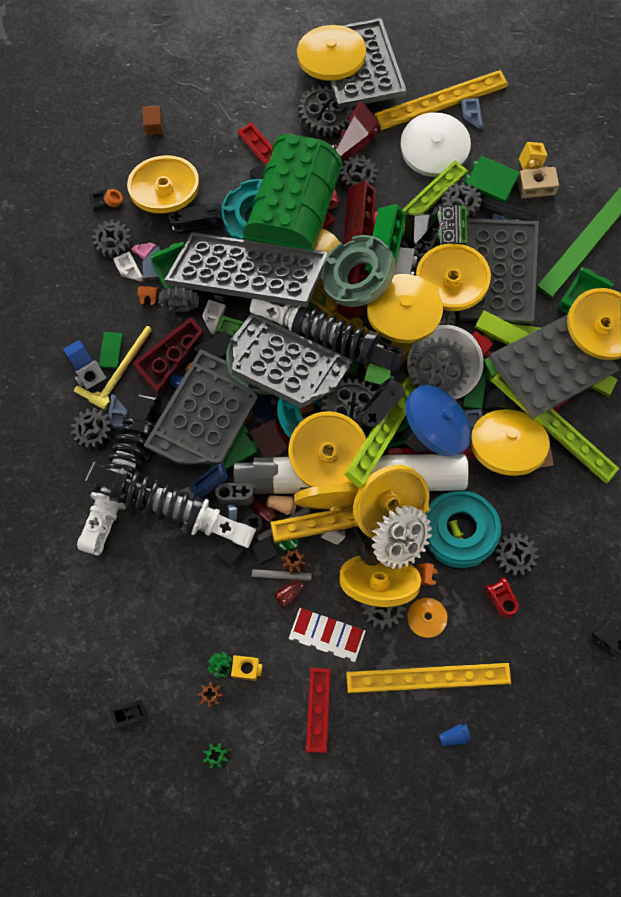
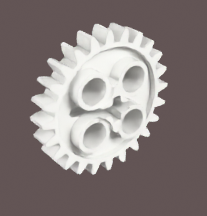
M403 505L402 509L397 506L395 513L391 510L389 511V517L383 515L384 522H378L377 524L380 528L374 529L377 536L372 537V540L376 542L372 545L375 549L373 553L387 567L390 566L394 569L396 566L401 569L402 564L408 567L409 561L415 563V557L421 558L420 551H426L423 548L424 545H429L426 539L431 537V534L428 533L432 529L428 525L430 520L427 519V515L423 511L412 505L409 508Z

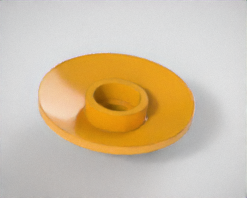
M421 598L410 606L407 621L409 627L416 635L432 638L439 635L446 627L447 612L439 601L432 598ZM426 613L431 614L432 618L430 620L425 619L424 615Z

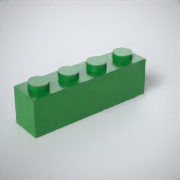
M397 204L378 209L373 236L382 240L391 251L395 260V267L406 213ZM366 263L365 270L371 273L373 267Z

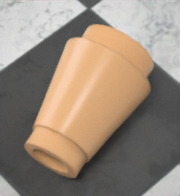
M269 495L267 499L268 507L286 515L294 514L296 504L292 496Z

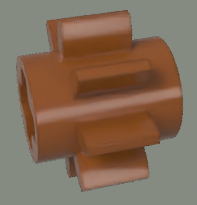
M298 549L292 552L287 550V556H282V562H284L282 565L283 570L288 569L290 575L293 572L300 574L301 567H306V562L303 561L305 555H300Z
M212 682L209 683L208 687L201 685L203 691L202 693H197L198 696L203 698L200 704L203 705L207 702L209 709H211L213 703L220 705L218 699L224 696L218 693L221 687L218 685L214 688ZM210 690L216 694L211 700L205 696L209 694Z

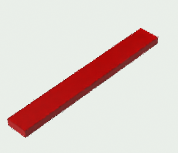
M252 122L238 130L240 138L257 158L267 165L272 154V145ZM328 211L322 226L323 229H327L335 223V219Z

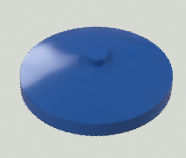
M430 385L420 386L409 394L405 404L406 417L414 434L427 448L447 457L459 455L467 449L471 442L470 423L462 407L451 395L438 387Z

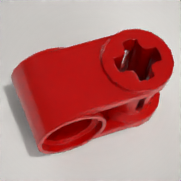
M503 577L499 582L491 586L486 585V592L499 614L504 618L514 616L519 604L507 580ZM503 604H510L513 607V611H506Z

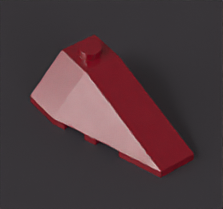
M361 101L348 119L350 121L348 129H343L341 132L339 145H334L333 147L339 153L342 164L344 160L347 161L350 156L352 157L368 145L372 138L375 139L379 131L377 128L378 120Z

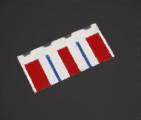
M299 608L289 639L355 662L365 630Z

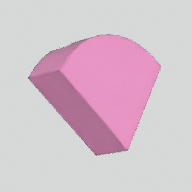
M153 243L137 244L131 250L144 260L157 246Z

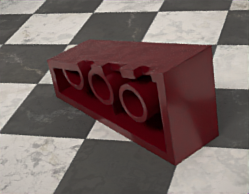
M190 317L133 362L136 372L158 397L170 382L171 376L178 372L194 351L193 347L204 338L203 330Z

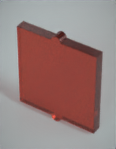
M278 417L267 423L263 422L260 427L250 431L263 457L280 456L282 452L289 449L290 439L283 430Z

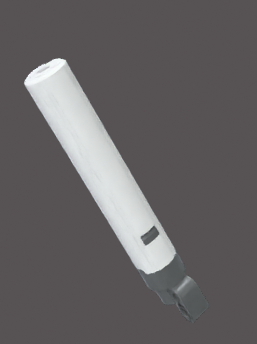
M464 453L453 457L439 454L381 455L369 475L371 476L376 471L388 466L405 465L416 470L425 479L429 491L465 490L468 486V460ZM254 457V463H234V483H222L217 486L215 492L217 500L222 506L228 504L247 506L253 502L254 494H295L298 491L311 487L303 483L294 473L289 457ZM223 492L230 493V495L225 498L220 496Z

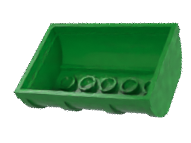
M291 134L277 137L272 146L269 163L265 166L260 189L254 198L251 215L245 224L243 239L315 250L342 167V159L339 153L323 140Z

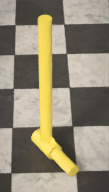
M149 326L145 327L101 393H91L79 385L75 387L74 392L85 397L89 402L103 410H107L110 406L108 395L140 350L152 329Z

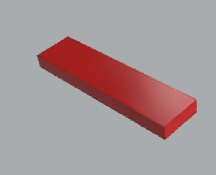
M310 668L306 752L327 753L331 669Z

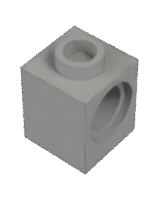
M95 360L75 371L78 375L75 377L80 387L84 386L86 389L106 379ZM87 371L94 372L92 380H85L84 375Z

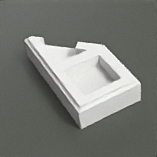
M130 252L113 258L121 276L140 282L144 281Z
M208 300L202 317L211 336L216 333L221 316L224 315L226 305Z

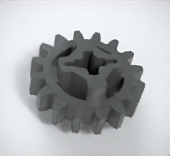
M356 155L355 159L350 156L349 162L343 161L339 178L341 179V184H346V189L364 180L374 186V182L377 181L378 169H376L375 163L371 164V158L365 160L364 155L362 158Z
M462 182L461 186H458L455 183L454 188L449 186L448 191H444L442 204L443 206H466L467 219H469L470 214L475 216V211L480 210L481 193H477L476 187L471 189V184L465 186L464 182Z
M113 219L110 220V223L104 221L103 226L98 224L99 229L93 230L94 235L91 237L93 246L98 254L102 252L103 257H106L107 254L110 255V258H113L114 254L120 256L119 252L126 253L125 247L130 248L129 242L132 241L130 230L127 229L126 224L121 225L119 220L114 223Z
M169 287L168 290L163 289L162 292H159V304H161V307H166L167 310L172 312H189L190 309L195 310V308H198L199 296L196 292H192L191 289Z
M87 408L85 414L79 412L81 417H75L76 424H71V427L75 429L71 432L73 436H76L74 441L79 443L81 447L86 446L88 450L92 446L98 449V444L104 446V440H110L108 434L113 433L109 428L113 426V423L109 421L111 418L107 414L105 415L104 411H98L96 408H93L92 412Z
M510 533L509 539L504 536L502 542L498 543L497 547L500 549H496L495 554L499 556L496 557L495 561L501 562L499 569L506 568L505 574L512 571L513 577H515L517 572H519L520 576H523L525 571L530 573L532 571L531 567L537 565L533 560H538L539 558L538 555H534L538 548L532 547L535 543L534 541H527L529 536H525L523 539L521 538V533H518L516 537H514L513 533ZM509 544V551L504 553L505 547ZM516 552V554L521 556L518 558L516 555L513 556V553ZM529 556L528 563L524 565V558Z
M362 604V608L366 609L363 612V616H368L366 622H374L373 628L380 625L381 630L384 629L385 625H387L388 629H391L392 623L397 626L399 624L397 618L403 619L404 617L400 612H404L406 609L399 605L388 607L386 612H384L383 609L379 610L380 607L378 606L370 607V605ZM397 608L395 616L391 618V610ZM377 615V616L381 617V618L383 619V621H382V620H378V619L375 618L374 616Z

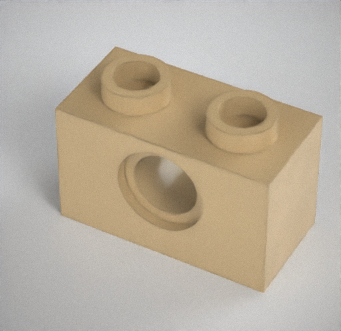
M555 167L521 170L517 180L521 198L556 195L559 187Z

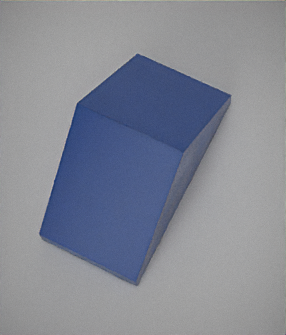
M80 340L63 349L76 371L93 362ZM87 371L84 375V378L92 374L93 372Z

